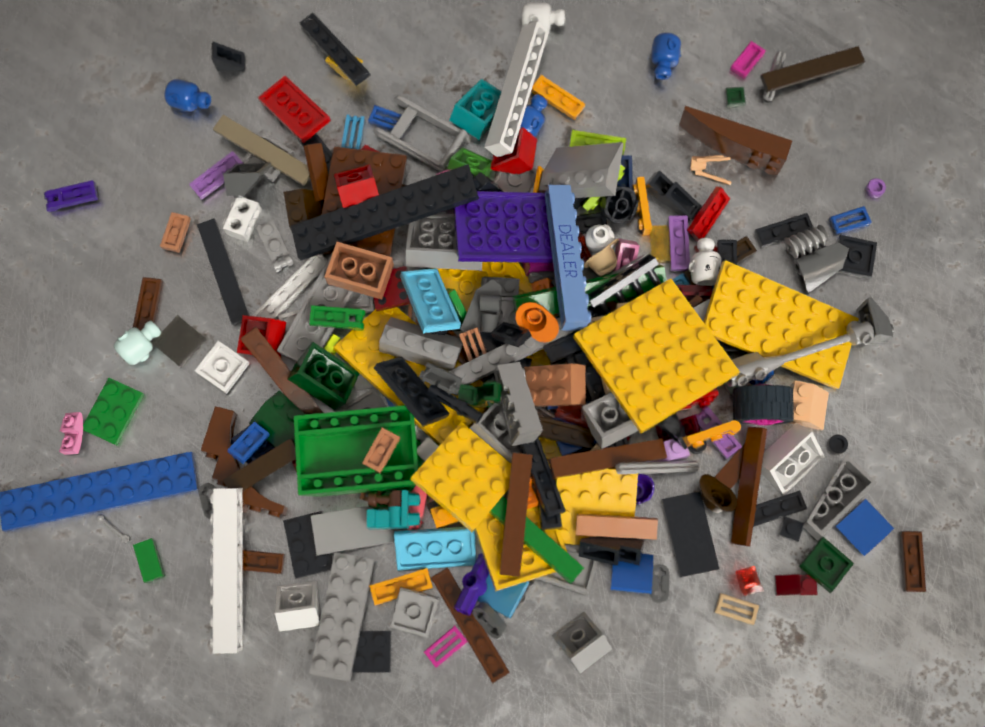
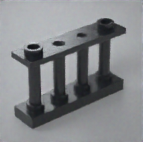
M648 254L589 293L588 303L593 307L599 306L604 316L611 313L605 303L606 299L615 295L619 303H626L627 300L621 291L628 284L633 287L638 297L645 293L638 282L639 277L647 274L654 287L662 284L654 271L655 267L659 265L655 257Z

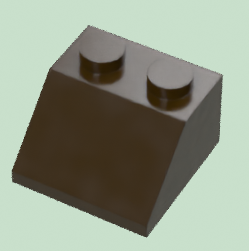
M301 188L283 192L290 229L292 225L322 215L324 200L315 201L313 190Z

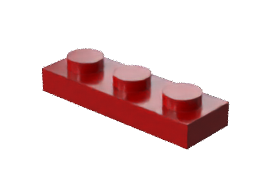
M715 187L687 229L697 242L699 239L705 238L730 200L722 187Z

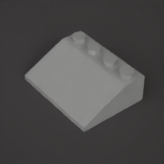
M623 142L556 148L542 172L539 191L545 193L548 185H571V192L574 193L575 198L615 196Z
M435 214L409 223L405 249L407 267L482 271L483 262H458L454 214Z

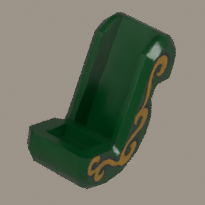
M486 381L479 387L461 384L458 399L463 402L467 401L474 408L491 407L494 403L498 404L501 401L502 385L497 381Z

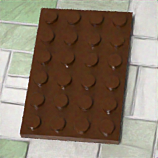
M334 147L322 215L343 208L334 174L370 164L378 193L381 195L403 187L407 155ZM396 228L348 245L391 257ZM334 249L331 250V251L322 253V254H330V255H331V253H333Z

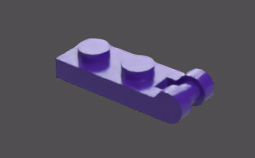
M91 180L45 191L44 198L47 200V211L55 212L60 208L98 200L96 183Z

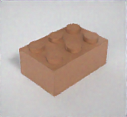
M336 242L324 277L329 285L382 300L394 263L392 257Z
M559 364L524 367L526 381L535 407L586 405L585 365Z

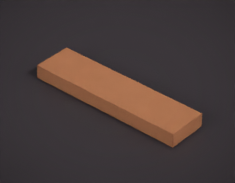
M577 514L576 535L657 540L658 519Z

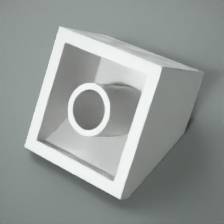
M317 580L277 586L275 617L279 631L319 626L320 603Z

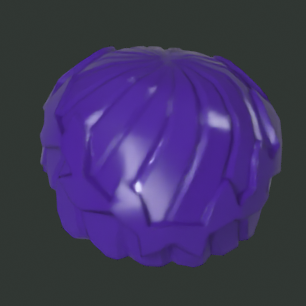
M638 474L636 504H643L649 501L654 494L655 484L648 475Z

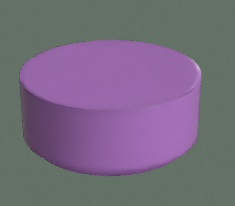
M878 178L871 179L866 185V193L872 198L882 196L886 190L885 183Z

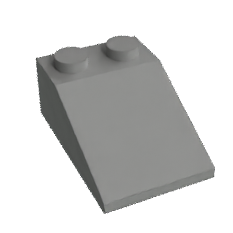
M494 403L483 413L479 423H474L470 429L511 463L512 453L522 454L519 445L511 446L507 428L494 418L502 409L500 403Z

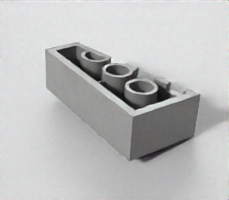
M520 362L497 365L494 370L495 381L500 382L502 385L501 405L511 446L535 442L543 429L526 381L525 370L521 367Z
M846 455L803 528L818 541L877 482L851 457Z

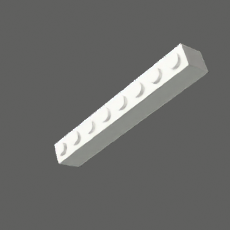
M538 21L521 28L484 148L496 157L512 153L549 33Z
M243 488L213 489L210 497L211 504L213 505V513H211L210 517L211 525H213V533L210 537L211 545H213V553L210 557V563L213 566V574L210 577V584L213 586V594L210 598V604L213 607V615L210 618L213 635L210 638V646L213 648V653H238L243 650Z

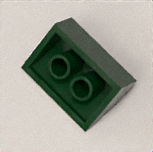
M312 342L294 364L287 380L333 410H336L346 404L360 373L315 342Z
M279 390L264 402L249 424L251 425L253 422H256L270 433L266 441L276 448L291 438L295 443L294 416L305 414Z

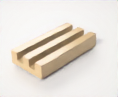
M719 593L714 613L750 625L755 624L759 605ZM725 599L753 608V612L723 603L722 601ZM724 607L752 617L750 620L720 609Z

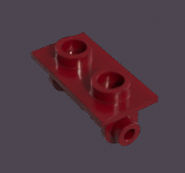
M676 285L688 302L696 295H699L705 302L711 298L713 292L712 286Z

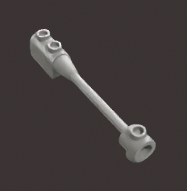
M852 321L847 326V334L782 356L762 357L758 352H753L732 359L740 373L728 380L726 384L729 387L736 385L745 386L748 381L754 379L763 380L768 373L786 362L846 342H850L854 346L861 343L868 345L875 336L873 327L867 321L863 323Z

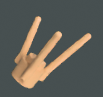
M723 155L691 157L690 170L695 171V175L731 184V181L702 172V170H706L707 162L730 160V157H724Z

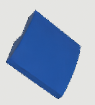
M866 498L836 525L840 532L863 556L869 553L894 529Z
M643 554L640 565L619 561L618 566L613 565L611 590L652 594L654 555Z

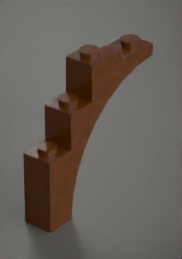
M215 406L200 451L206 454V458L217 460L212 479L217 481V485L227 487L223 479L241 469L238 460L228 453V449L232 446L231 438L234 437L238 415L232 410ZM253 486L243 491V513H247L248 506H250L249 510L261 513L262 509L269 511L268 515L277 518L280 515L286 516L288 511L286 506L270 501Z

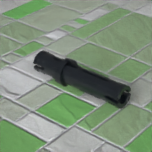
M431 384L427 390L428 395L455 410L459 416L463 415L475 424L481 420L483 413L471 407L467 401L463 402L454 395L448 394L447 391L438 388L436 384Z

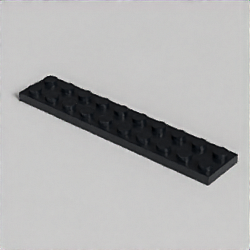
M469 164L369 198L359 204L341 208L292 225L291 229L298 259L302 261L331 251L335 248L336 242L348 245L478 200L479 196Z

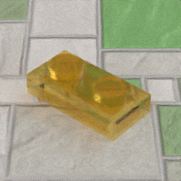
M669 225L652 226L650 233V255L655 257L658 263H670Z

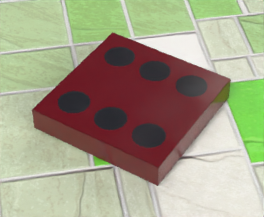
M407 266L392 269L383 299L374 298L377 312L411 304L400 278L401 272L408 271Z

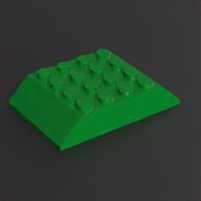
M405 405L294 416L298 496L322 497L396 490L416 485L410 480L418 470L415 419ZM384 428L399 436L400 440L380 474L363 465L362 462L380 430Z

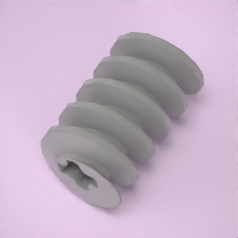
M818 225L810 230H804L803 233L799 232L796 235H791L789 238L785 237L784 242L788 252L797 259L798 252L801 256H805V250L808 254H811L812 247L815 251L819 249V245L821 248L826 247L828 235L826 229L822 225Z

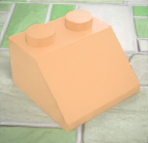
M794 381L790 385L793 388L794 421L789 424L798 423L804 427L823 430L829 392L815 384Z

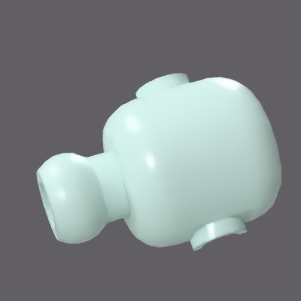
M148 321L141 331L135 327L130 328L128 331L125 330V333L118 337L114 343V349L128 364L135 365L149 357V353L153 349L151 340L159 337L162 331L152 321Z

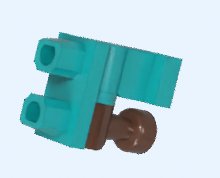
M395 490L389 495H377V492L368 493L369 508H375L377 504L388 505V510L367 509V528L369 530L409 529V526L420 525V513H410V506H420V494L410 493L408 490Z

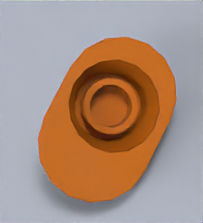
M527 302L517 309L515 317L517 324L522 328L529 329L532 338L544 343L556 338L559 333L558 321L542 305L535 302Z

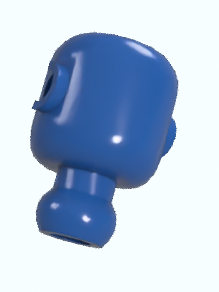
M660 33L653 39L651 61L657 66L654 74L658 79H669L671 76L670 68L677 66L679 63L681 40L675 34Z
M173 79L165 88L164 96L166 103L183 112H192L197 107L206 109L211 104L210 94L200 92L199 87L192 82Z
M536 94L531 98V104L526 106L520 128L524 127L534 137L537 136L545 122V117L541 111L546 108L548 103L544 97Z

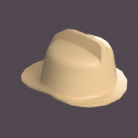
M615 239L602 251L589 258L584 263V268L590 267L598 276L611 272L617 264V257L613 248L611 249V245L614 244L615 247L619 239Z

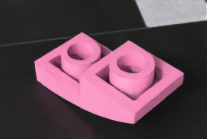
M65 413L60 431L65 436L59 452L64 455L79 454L83 436L82 413Z

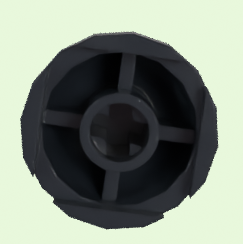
M618 185L615 196H602L600 209L603 216L611 222L619 224L631 220L638 209V200H636L634 195L635 192L629 187Z

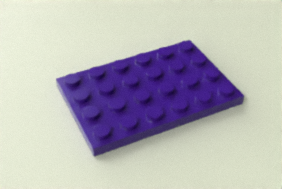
M477 191L478 200L454 208L458 262L553 263L545 193Z

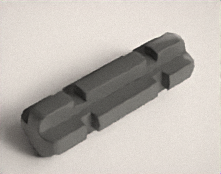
M553 271L530 272L528 274L530 283L546 278L551 280L555 278Z

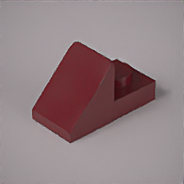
M775 575L776 596L818 595L817 582L809 575Z

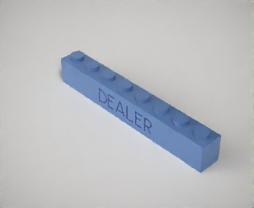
M548 185L545 192V203L561 330H582L591 322V312L587 309L589 297L588 294H585L586 277L583 276L582 272L584 261L580 258L582 246L581 242H578L579 226L576 225L575 221L577 219V210L573 206L575 195L571 192V185Z

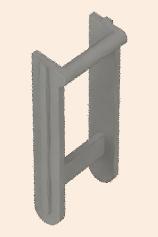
M396 95L394 101L406 110L390 134L378 127L374 128V134L440 172L447 170L450 158L454 155L462 141L470 143V135L465 130H460L405 98ZM416 115L456 137L440 162L400 140Z

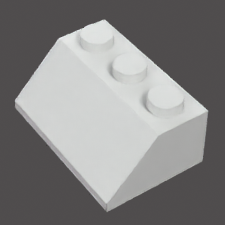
M795 423L764 452L761 474L783 496L825 457L813 432Z

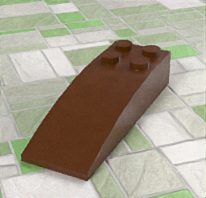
M685 106L679 126L711 149L745 164L749 168L760 169L770 175L779 174L786 162L792 140Z

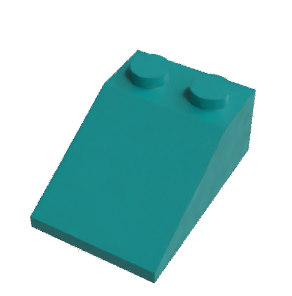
M480 79L454 105L449 121L480 140L491 127L502 91L485 80Z

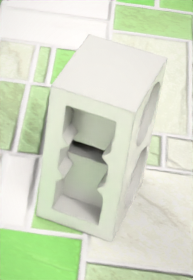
M244 197L236 198L231 203L229 216L223 221L225 233L248 242L262 210L259 203ZM243 208H248L246 212H241ZM236 224H241L238 229H233Z

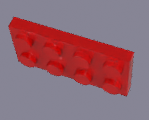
M286 75L258 97L259 101L302 143H305L331 121L330 117Z

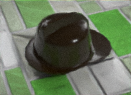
M710 474L701 476L699 486L702 492V500L710 511L720 513L722 511L731 512L736 509L737 498L729 487Z

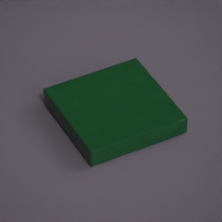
M821 537L800 563L799 567L827 592L832 593L854 563L826 538Z

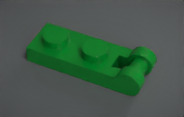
M311 305L309 325L362 331L364 330L363 318L366 311L362 309ZM350 316H355V322L349 321Z

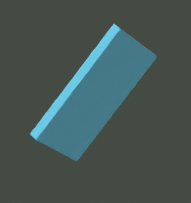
M437 268L401 272L400 278L423 333L460 329L461 323Z
M466 527L394 531L397 571L472 566L477 559L475 531L471 532Z

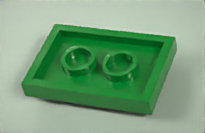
M108 378L83 424V430L117 446L144 394Z

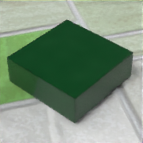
M744 87L725 89L727 107L745 106Z

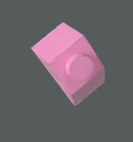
M619 239L615 248L617 264L613 272L637 259L640 245L636 241Z

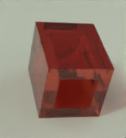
M755 566L735 571L740 590L744 596L764 591Z

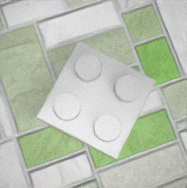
M217 341L195 372L227 394L250 363L220 341Z

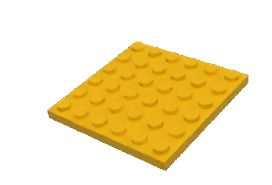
M671 278L576 332L573 336L640 434L740 373Z

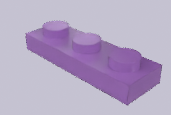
M232 151L189 185L202 200L224 183L223 173L235 164H242L243 162Z
M688 216L668 217L670 271L689 270Z

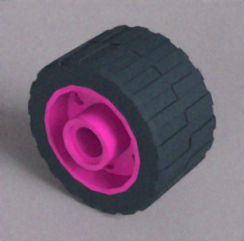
M769 384L734 388L733 421L736 420L742 424L760 426L793 422V388Z

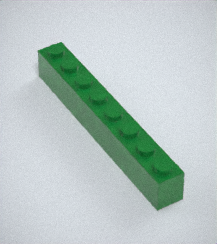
M660 264L657 265L654 271L661 283L667 281L665 267ZM619 273L587 279L585 294L591 293ZM647 274L639 277L638 282L645 293L655 288ZM628 284L622 288L621 292L625 298L633 297L636 299L638 297L631 285ZM556 286L512 296L515 315L517 309L527 302L540 304L551 314L559 313ZM615 295L607 298L605 302L606 304L611 301L619 303Z

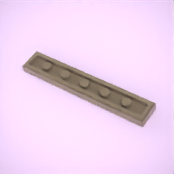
M222 115L213 127L214 132L263 162L271 163L273 168L301 185L305 186L310 179L308 165L227 116Z

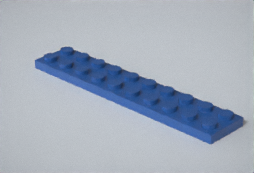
M190 451L0 492L2 531L7 532L198 491L199 487L193 452Z

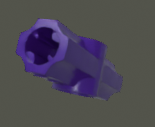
M483 553L478 555L471 572L464 575L462 579L463 589L454 606L456 611L467 616L471 615L478 597L482 596L487 590L486 580L489 571Z

